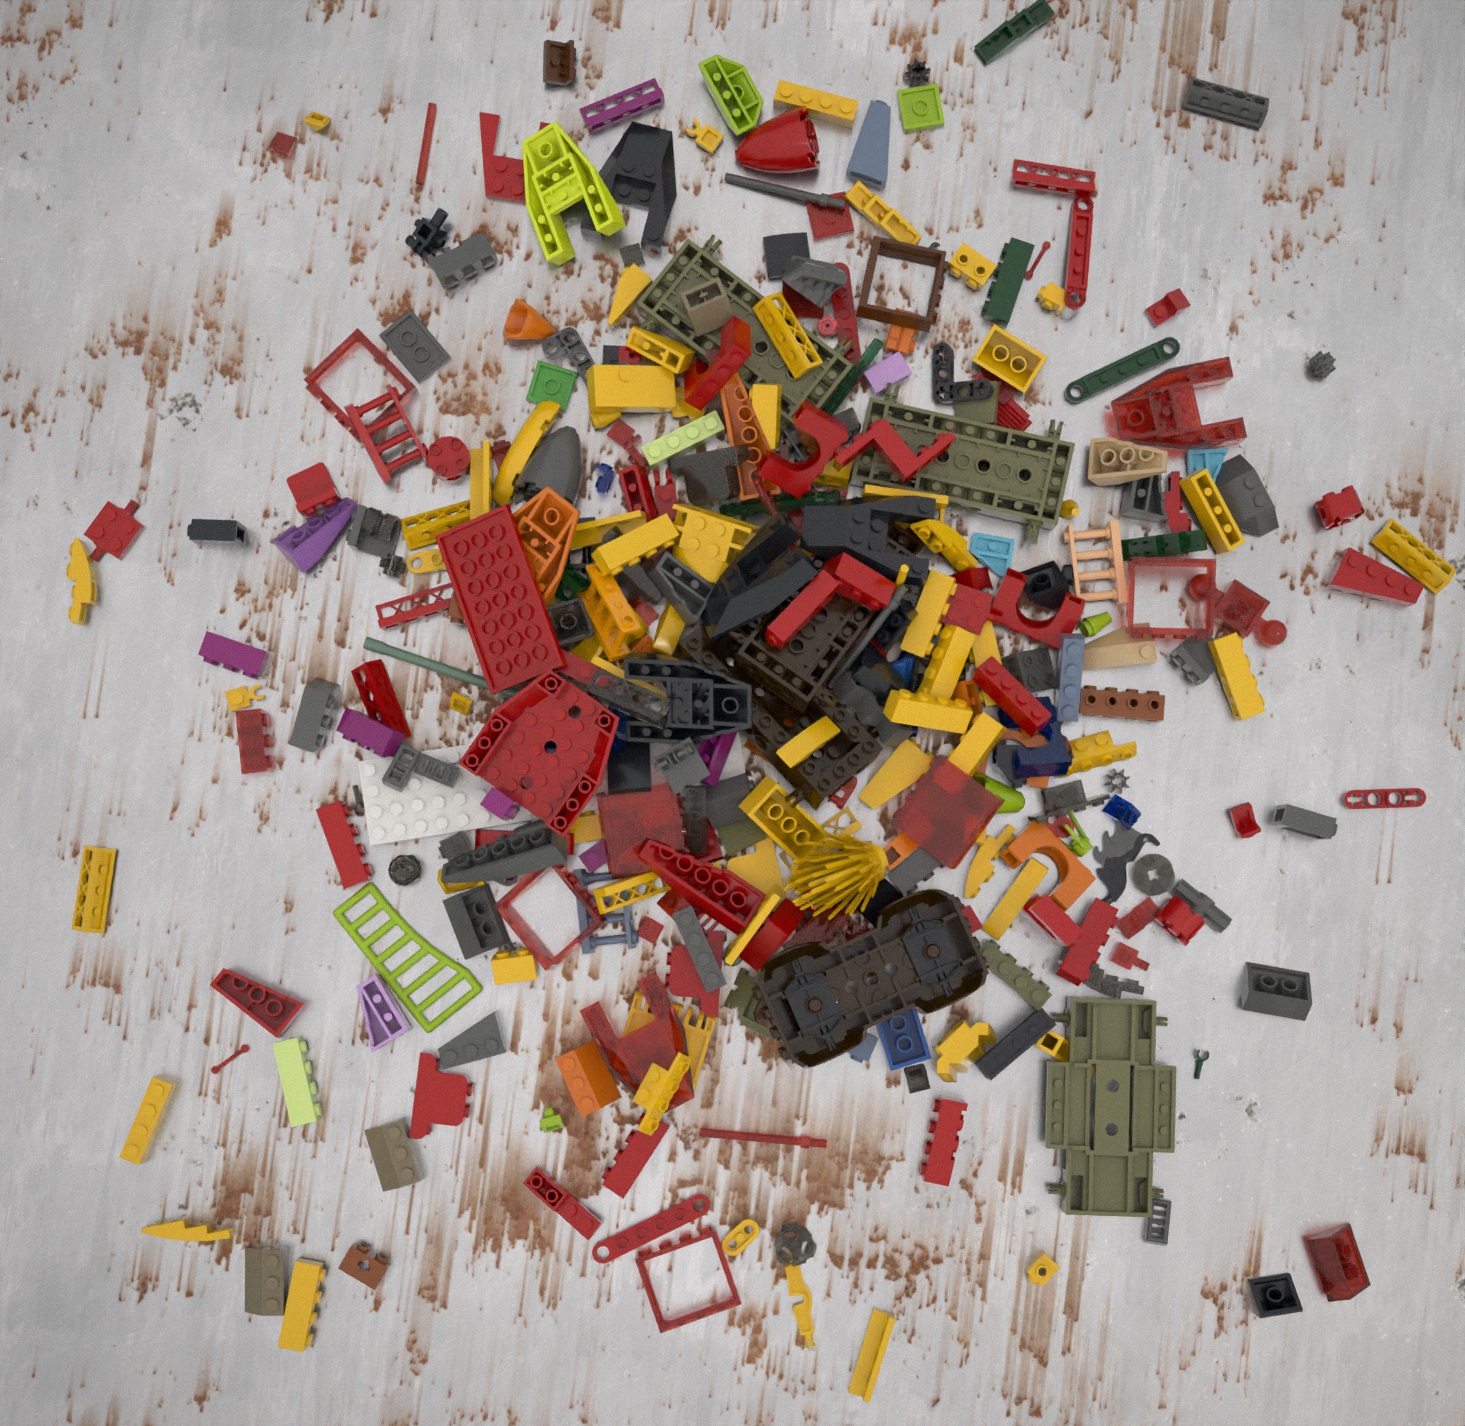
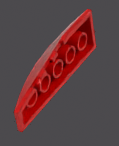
M650 839L638 856L668 886L703 913L738 936L747 927L766 896L763 892L727 869L722 870L714 867L709 862L705 861L704 863L696 860L691 855H683L676 852L673 848Z

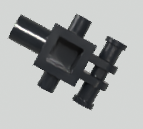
M438 208L432 219L424 217L421 220L417 219L414 223L416 229L412 235L407 236L405 243L410 245L412 251L417 252L421 258L425 257L427 259L426 256L429 254L435 257L436 255L429 250L445 245L444 237L448 231L442 225L449 214L443 209Z

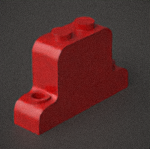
M714 930L709 934H705L721 969L724 931ZM676 945L672 949V953L667 952L666 965H670V974L666 973L665 986H669V991L674 996L700 998L699 1010H702L707 1016L718 1017L720 988L707 993L686 945Z
M420 1052L409 1138L422 1139L426 1135H430L432 1124L458 1126L465 1118H469L471 1105H467L468 1096L472 1097L473 1084L470 1083L469 1076L465 1073L440 1070V1058L433 1052Z

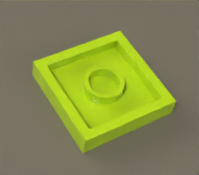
M937 83L897 90L896 94L904 132L944 126L945 121Z

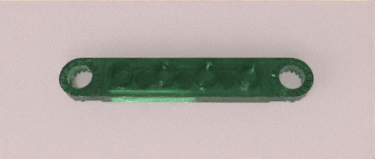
M831 489V492L830 490L808 492L803 494L800 499L793 495L746 500L740 503L731 502L728 505L719 506V512L726 516L745 514V517L755 516L760 512L773 514L777 510L783 509L786 512H791L807 505L840 501L841 495L840 490Z

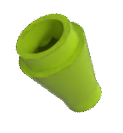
M1106 611L1083 618L1079 626L1086 637H1094L1104 627L1112 623V618Z

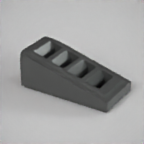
M402 743L382 778L383 784L402 793L421 752ZM403 752L412 756V760L402 756ZM399 760H400V761H402V762L408 764L409 766H408V767H405V766L399 764L398 762H399ZM395 768L405 772L404 775L395 772ZM393 776L399 779L400 782L398 783L392 780L391 777Z
M424 753L421 754L414 773L450 788H454L461 772L460 768ZM425 760H430L426 771H421ZM433 763H437L433 775H430L429 772ZM442 765L444 766V770L442 772L441 777L437 778L438 772ZM448 769H452L448 781H445Z
M1152 1198V1218L1147 1217L1144 1243L1161 1246L1168 1244L1172 1201ZM1154 1206L1166 1208L1165 1212L1154 1210ZM1153 1215L1163 1216L1164 1220L1153 1219ZM1152 1224L1163 1225V1229L1152 1228ZM1151 1233L1162 1234V1237H1152Z

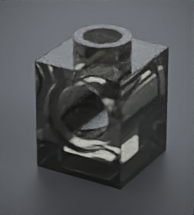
M465 831L439 841L441 845L438 847L442 858H447L448 861L473 851Z

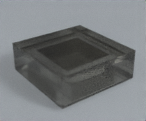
M639 243L619 248L624 267H630L633 263L637 266L645 264Z

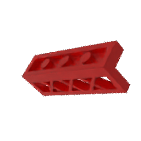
M1014 159L1010 185L1071 195L1086 194L1091 198L1095 190L1096 183H1094L1096 172ZM1017 166L1026 167L1030 173L1017 171ZM1043 169L1046 170L1050 176L1036 174V172ZM1060 173H1066L1070 179L1056 176ZM1081 176L1090 177L1089 182L1078 181L1076 179H1078Z
M452 583L376 605L379 627L385 630L447 611L451 598L443 599L441 595L445 589L453 588ZM430 594L436 598L434 603L425 606L420 604L425 595ZM406 601L416 604L412 610L405 612L400 610ZM399 603H400V605L398 606V608H396V607L393 606V605H396V604H399ZM391 607L396 612L392 616L383 618L381 609Z
M382 660L365 662L352 670V676L368 716L404 733L403 740L411 737L412 735ZM361 671L364 672L365 682L362 680L361 675L359 673ZM369 691L373 695V701L369 698ZM377 711H379L381 715L380 720H378L376 716Z

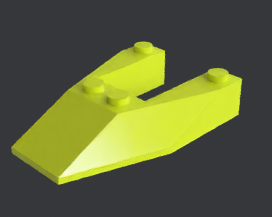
M556 121L522 141L526 207L546 261L560 266L576 256L560 212L583 198L597 232L611 236L626 227L618 205L595 166Z

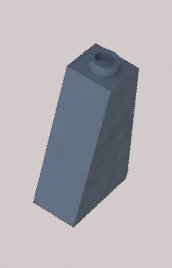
M871 100L847 167L846 175L885 188L888 175L891 107L881 100Z

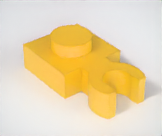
M692 119V124L697 128L695 130L686 128V133L691 137L696 136L695 143L710 154H713L724 139V135L708 124L703 129L698 120Z
M244 685L225 691L230 711L235 712L251 707V700L253 699L257 701L264 700L265 695L256 696L255 694L257 689L262 688V685H253L250 690Z

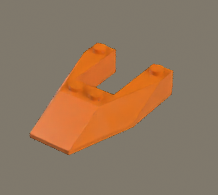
M549 486L513 513L547 611L562 578L581 513Z

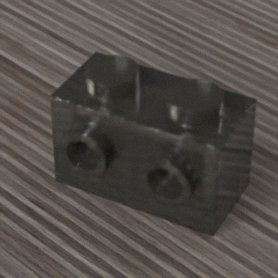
M853 407L833 415L834 418L847 425L849 436L845 444L851 442L861 429V424Z

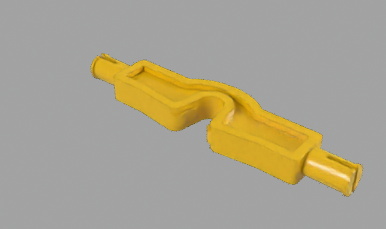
M790 1250L791 1259L789 1252L786 1251L784 1253L788 1265L785 1266L789 1295H801L804 1298L802 1302L794 1304L792 1309L800 1335H804L806 1348H810V1344L811 1347H814L812 1333L815 1330L810 1312L812 1309V1295L808 1286L803 1281L800 1264L795 1261L794 1251Z

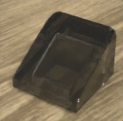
M923 1063L904 1068L910 1094L930 1089L927 1071Z

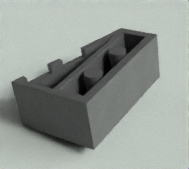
M665 551L657 557L647 574L689 627L699 619L715 586Z
M497 1010L438 1048L443 1070L508 1051Z

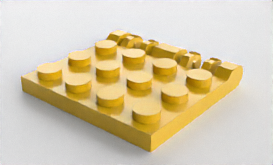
M636 991L612 1069L645 1078L652 1063L669 1071L678 1052L692 1058L688 1071L679 1083L678 1089L693 1094L717 1017L708 1016L705 1028L702 1029L701 1025L705 1014L701 1011L697 1018L696 1027L689 1025L688 1022L692 1016L693 1008L688 1007L684 1022H679L684 1005L669 1001L665 1017L660 1016L665 1001L662 998L658 1001L656 1014L650 1013L648 1009L652 1002V995L649 994L647 995L643 1010H640L644 993Z

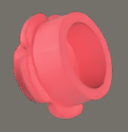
M823 316L817 323L819 333L823 336H832L835 334L836 327L838 326L837 321L832 319L831 316Z

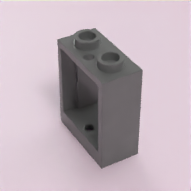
M1289 804L1277 806L1272 822L1274 827L1318 840L1331 839L1332 836H1335L1338 825L1335 824L1337 818Z

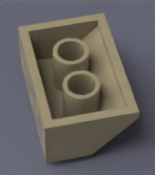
M405 1117L364 1130L383 1192L401 1188L424 1179L413 1140L409 1138L410 1130Z
M289 1246L245 1247L246 1313L260 1316H284L288 1298Z

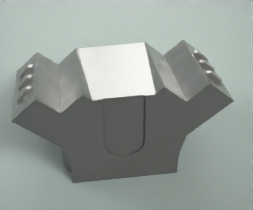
M792 255L786 260L783 268L785 272L781 276L790 287L820 308L823 307L835 291L846 284L848 275H844L845 272L838 271V267L835 264Z

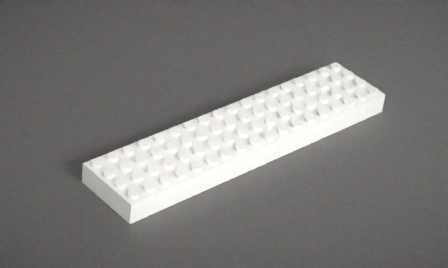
M626 720L619 721L614 738H626ZM739 731L736 734L719 781L745 773ZM702 740L693 742L697 750ZM549 741L545 749L549 754H552L556 751L557 746L555 742ZM650 743L652 792L608 794V767L606 764L601 785L581 813L698 795L699 787L707 784L697 782L675 795L662 771L658 772L655 769L654 764H656V760L654 757L676 744ZM471 744L421 752V754L424 753L461 769L454 788L414 773L415 765L401 793L384 785L382 782V778L394 757L358 761L371 846L541 819L519 804L517 808L520 811L513 820L505 821L480 805L494 786L458 764ZM403 754V755H402V756H404V757H406V758H408V759H410V760H412V758H413L412 756H410V755H408V754ZM399 760V762H398L399 764H401V765H403V766H405V767H408V766H409L408 764H406V763H404V762H402V761H400V760ZM425 760L421 771H426L430 760ZM433 763L429 772L430 775H433L437 763ZM442 765L438 772L437 778L441 777L442 772L444 770V766ZM395 768V770H394L395 772H397V773H399V774H401V775H404V773H405V772L400 771V770H398V769H396V768ZM448 769L445 781H448L452 769ZM393 776L391 777L392 780L398 783L400 782L399 779Z

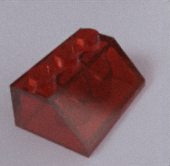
M1350 1223L1319 1232L1308 1239L1309 1250L1313 1255L1316 1270L1320 1276L1323 1291L1328 1302L1351 1300L1371 1285Z

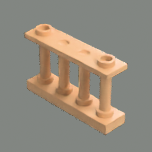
M1110 520L1104 529L1073 532V524H1068L1063 531V541L1067 543L1069 564L1072 566V592L1070 594L1086 601L1112 599V601H1115L1116 606L1128 603L1119 521ZM1105 537L1109 541V547L1104 550L1075 551L1074 540ZM1111 559V568L1109 570L1078 573L1077 560ZM1106 578L1113 580L1114 588L1111 591L1080 594L1079 581Z

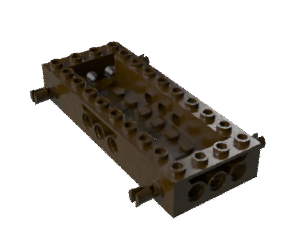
M888 521L885 552L919 557L925 543L895 522ZM812 554L810 559L813 561L819 574L826 560ZM817 575L766 614L752 634H747L740 628L726 634L742 645L737 652L733 665L801 713H804L813 699L816 698L829 706L830 709L834 707L839 697L825 689L824 684L878 613L877 610H872L861 603L835 593L833 599L821 610L825 613L826 618L818 619L814 616L781 649L772 646L765 636L767 627ZM791 643H800L802 646V650H793L791 648Z
M761 617L740 627V629L747 634H752L762 621ZM703 623L678 643L672 657L692 661L752 684L753 726L741 731L795 788L793 792L785 797L786 803L796 798L791 804V808H795L798 803L805 799L816 811L875 761L883 750L875 740L879 736L878 731L872 732L875 726H870L865 730L838 701L830 709L829 706L816 698L813 699L804 713H801L736 666L729 665L726 662V658H733L735 660L737 652L742 645L727 635L712 641ZM761 688L765 695L758 696L755 693V689ZM824 716H827L841 731L818 749L822 753L821 758L815 757L812 753L807 759L790 768L776 752L803 730ZM788 718L792 720L793 726H786L783 719Z

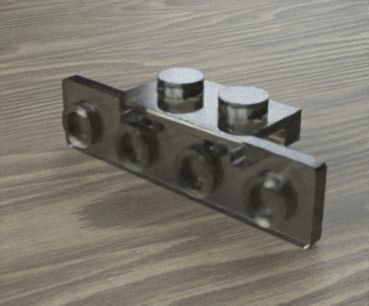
M1077 779L1041 790L1045 811L1028 816V820L1036 821V824L1048 822V817H1064L1071 810L1074 812L1084 811L1086 806L1091 804L1092 807L1105 804L1104 800L1111 799L1110 794H1100L1086 799L1082 781Z
M686 785L684 788L685 797H682V809H685L682 825L686 826L687 852L708 853L706 786Z

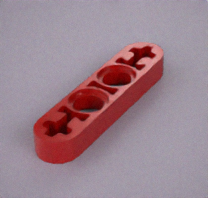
M1420 788L1351 790L1343 794L1341 801L1347 809L1407 808L1422 806L1426 801V794ZM1392 792L1399 795L1400 799L1397 804H1392L1389 801V795ZM1414 792L1417 796H1420V800H1416V803L1414 800H1405V796H1412ZM1361 793H1364L1363 801L1354 802L1353 806L1347 800L1351 797V794H1353L1354 798L1362 797ZM1371 793H1375L1379 798L1376 805H1371L1368 802V796Z

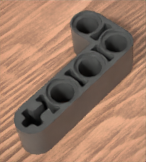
M567 327L546 338L542 343L544 356L549 360H556L567 354L587 389V378L584 375L586 370L596 364L578 332L572 327ZM573 335L575 340L567 343L565 342V337ZM549 345L557 346V350L553 353L546 351ZM577 353L585 354V358L581 361L575 360L574 357Z

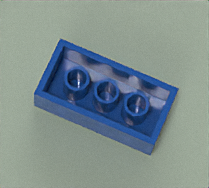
M914 1008L876 1025L890 1071L932 1059L918 1012Z

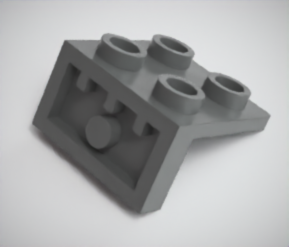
M1048 647L1018 652L1001 658L1003 667L1030 693L1056 688L1057 681Z

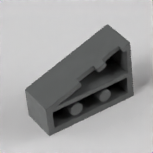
M484 232L461 241V245L452 250L450 247L444 248V253L433 257L432 254L426 256L443 288L453 287L458 283V280L464 277L469 278L476 274V270L482 267L488 268L495 263L497 256Z
M1161 474L1126 482L1120 515L1158 523L1168 520L1164 507L1165 496L1162 493Z
M316 677L305 686L289 745L310 752H314L319 747H322L325 739L323 734L330 721V714L340 688L339 684Z

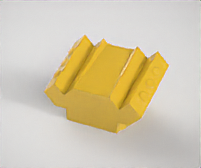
M961 1019L933 1046V1049L940 1056L937 1060V1074L944 1082L957 1083V1072L967 1073V1068L978 1057L986 1053V1045H996V1032L990 1024L976 1022L971 1027L966 1020Z

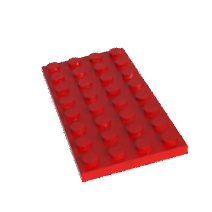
M505 504L435 536L491 695L541 676L549 669L553 671L567 665L510 505Z

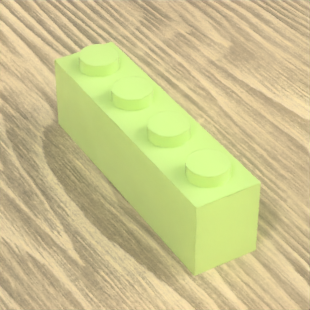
M715 410L642 446L641 450L652 470L725 434V427Z
M301 1036L273 1043L291 1127L318 1121L320 1119L319 1115H322L320 1103H316L315 1099L317 1088L315 1082L311 1081L312 1066L310 1061L306 1060L307 1045L305 1040H302Z

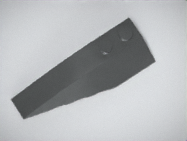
M542 820L519 826L514 829V833L506 837L501 835L496 838V842L488 846L483 844L477 847L473 854L465 853L443 864L441 881L442 883L491 881L524 875L567 862L568 851L566 838L546 826L547 823Z

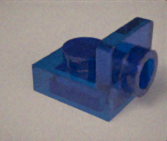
M595 463V471L604 474L603 477L599 476L595 484L598 495L606 498L616 475L612 471L613 467L605 463H601V465Z
M1116 794L1103 809L1108 816L1120 822L1128 830L1131 829L1141 816L1139 810L1132 803Z

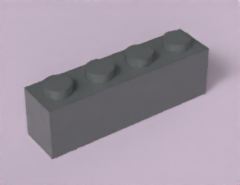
M954 822L949 823L886 876L902 895L913 893L918 888L917 883L922 879L925 882L934 875L933 870L938 866L942 869L951 862L949 857L954 853L959 855L967 849L966 842H963V833Z
M692 905L673 913L672 916L706 992L709 993L727 985Z

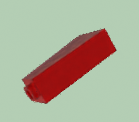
M823 569L767 627L765 632L767 641L772 646L781 649L833 599L839 583Z

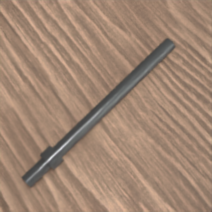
M726 173L724 181L816 202L824 207L829 205L844 209L846 203L845 200L832 198L829 194L822 193L819 195L735 174Z
M901 584L891 597L888 606L883 608L827 683L828 687L833 689L832 685L848 671L890 613L898 608L900 605L899 601L909 589L906 585Z

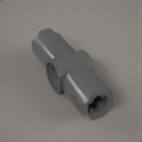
M1181 879L1170 892L1173 896L1187 903L1194 913L1197 912L1205 922L1219 933H1222L1232 921L1227 914L1215 906V902L1202 892H1198L1184 879Z

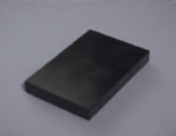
M614 738L607 761L608 794L652 792L650 743L626 741V738Z

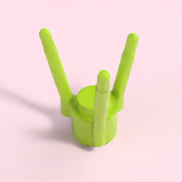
M1068 809L1067 813L1080 835L1077 836L1069 825L1065 824L1064 827L1074 839L1070 843L1072 847L1064 841L1062 843L1071 852L1079 857H1083L1093 846L1089 843L1090 839L1085 835L1072 811Z

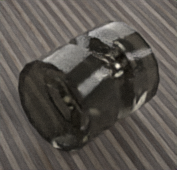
M370 507L365 514L361 532L370 536L377 534L379 539L391 542L398 527L399 517L390 513L382 515L381 510Z

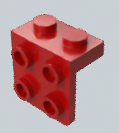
M322 462L298 472L286 480L297 503L295 506L303 517L311 516L318 509L330 507L341 499L325 464Z

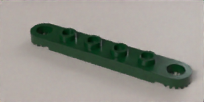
M1166 337L1071 382L1066 387V398L1073 403L1081 402L1164 363L1179 353L1180 344L1174 337ZM1165 343L1173 344V353H1166L1164 351ZM1072 387H1079L1082 391L1081 396L1074 397L1071 395L1070 389Z

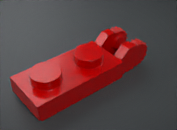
M666 468L665 471L668 484L661 486L658 470H653L654 490L659 517L667 513L671 522H674L677 509L672 507L673 504H678L675 484L672 481L671 469Z

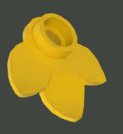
M684 387L675 388L676 408L672 410V417L679 418L688 415L691 422L703 417L705 408L700 411L684 401Z

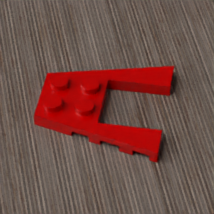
M480 112L485 195L489 198L526 204L523 160L494 155L501 117L496 114ZM540 122L539 131L550 123Z

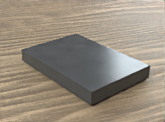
M411 309L379 335L418 383H421L451 358Z

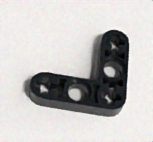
M943 342L935 345L933 349V396L937 401L944 404L987 400L993 395L994 388L986 380L954 382V351L952 347ZM943 348L947 350V353L944 354V361L948 362L947 364L943 363V356L939 355ZM942 368L948 369V375L945 378L939 377V371ZM983 385L987 387V390L984 391V394H982L979 391L973 390V388L982 389ZM967 386V395L960 397L958 394L959 389ZM943 389L947 392H953V395L945 394L944 398L939 394L943 392Z

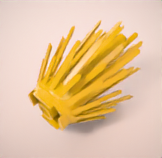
M829 832L826 834L837 840L826 838L823 840L827 843L805 842V844L811 846L843 849L844 851H810L809 855L815 856L792 861L793 863L810 861V863L796 866L798 870L794 871V876L786 879L787 883H792L786 885L784 891L797 888L795 893L800 894L812 889L810 892L792 900L795 906L798 907L814 899L801 906L800 910H804L813 905L812 909H816L824 904L822 908L814 912L813 916H816L849 895L829 915L828 919L830 920L859 891L845 910V914L849 912L851 916L867 893L861 907V912H863L870 897H874L879 881L883 880L887 875L885 874V866H888V860L880 845L876 847L869 840L863 842L851 835L844 834V838Z

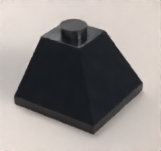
M1054 560L1020 572L1027 575L1023 591L1031 602L1053 610L1059 608L1065 593H1070L1069 584Z

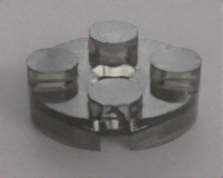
M1147 854L1139 858L1134 863L1131 872V881L1137 890L1149 896H1156L1167 892L1175 880V873L1171 862L1160 854ZM1156 869L1158 878H1153L1151 881L1148 871Z

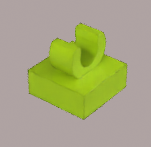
M552 1107L544 1109L546 1118L539 1120L544 1133L565 1128L560 1114L555 1115Z

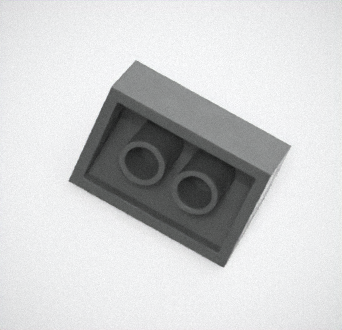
M488 883L443 900L465 960L511 942Z
M1247 962L1241 992L1242 1010L1305 1021L1312 1006L1310 973Z

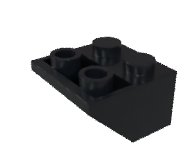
M903 598L899 601L900 605L898 608L890 613L874 635L886 653L892 649L918 615L911 602ZM883 608L880 609L878 613L875 615V617L871 620V622L867 626L868 628L871 626V624L874 622V620L877 618V616L880 614Z
M995 745L992 749V768L1011 788H1022V785L1026 784V771H1023V763H1026V750H1023V745Z

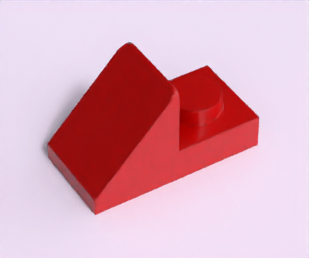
M1178 288L1167 293L1161 300L1146 308L1145 313L1156 328L1190 307L1191 304L1181 289Z

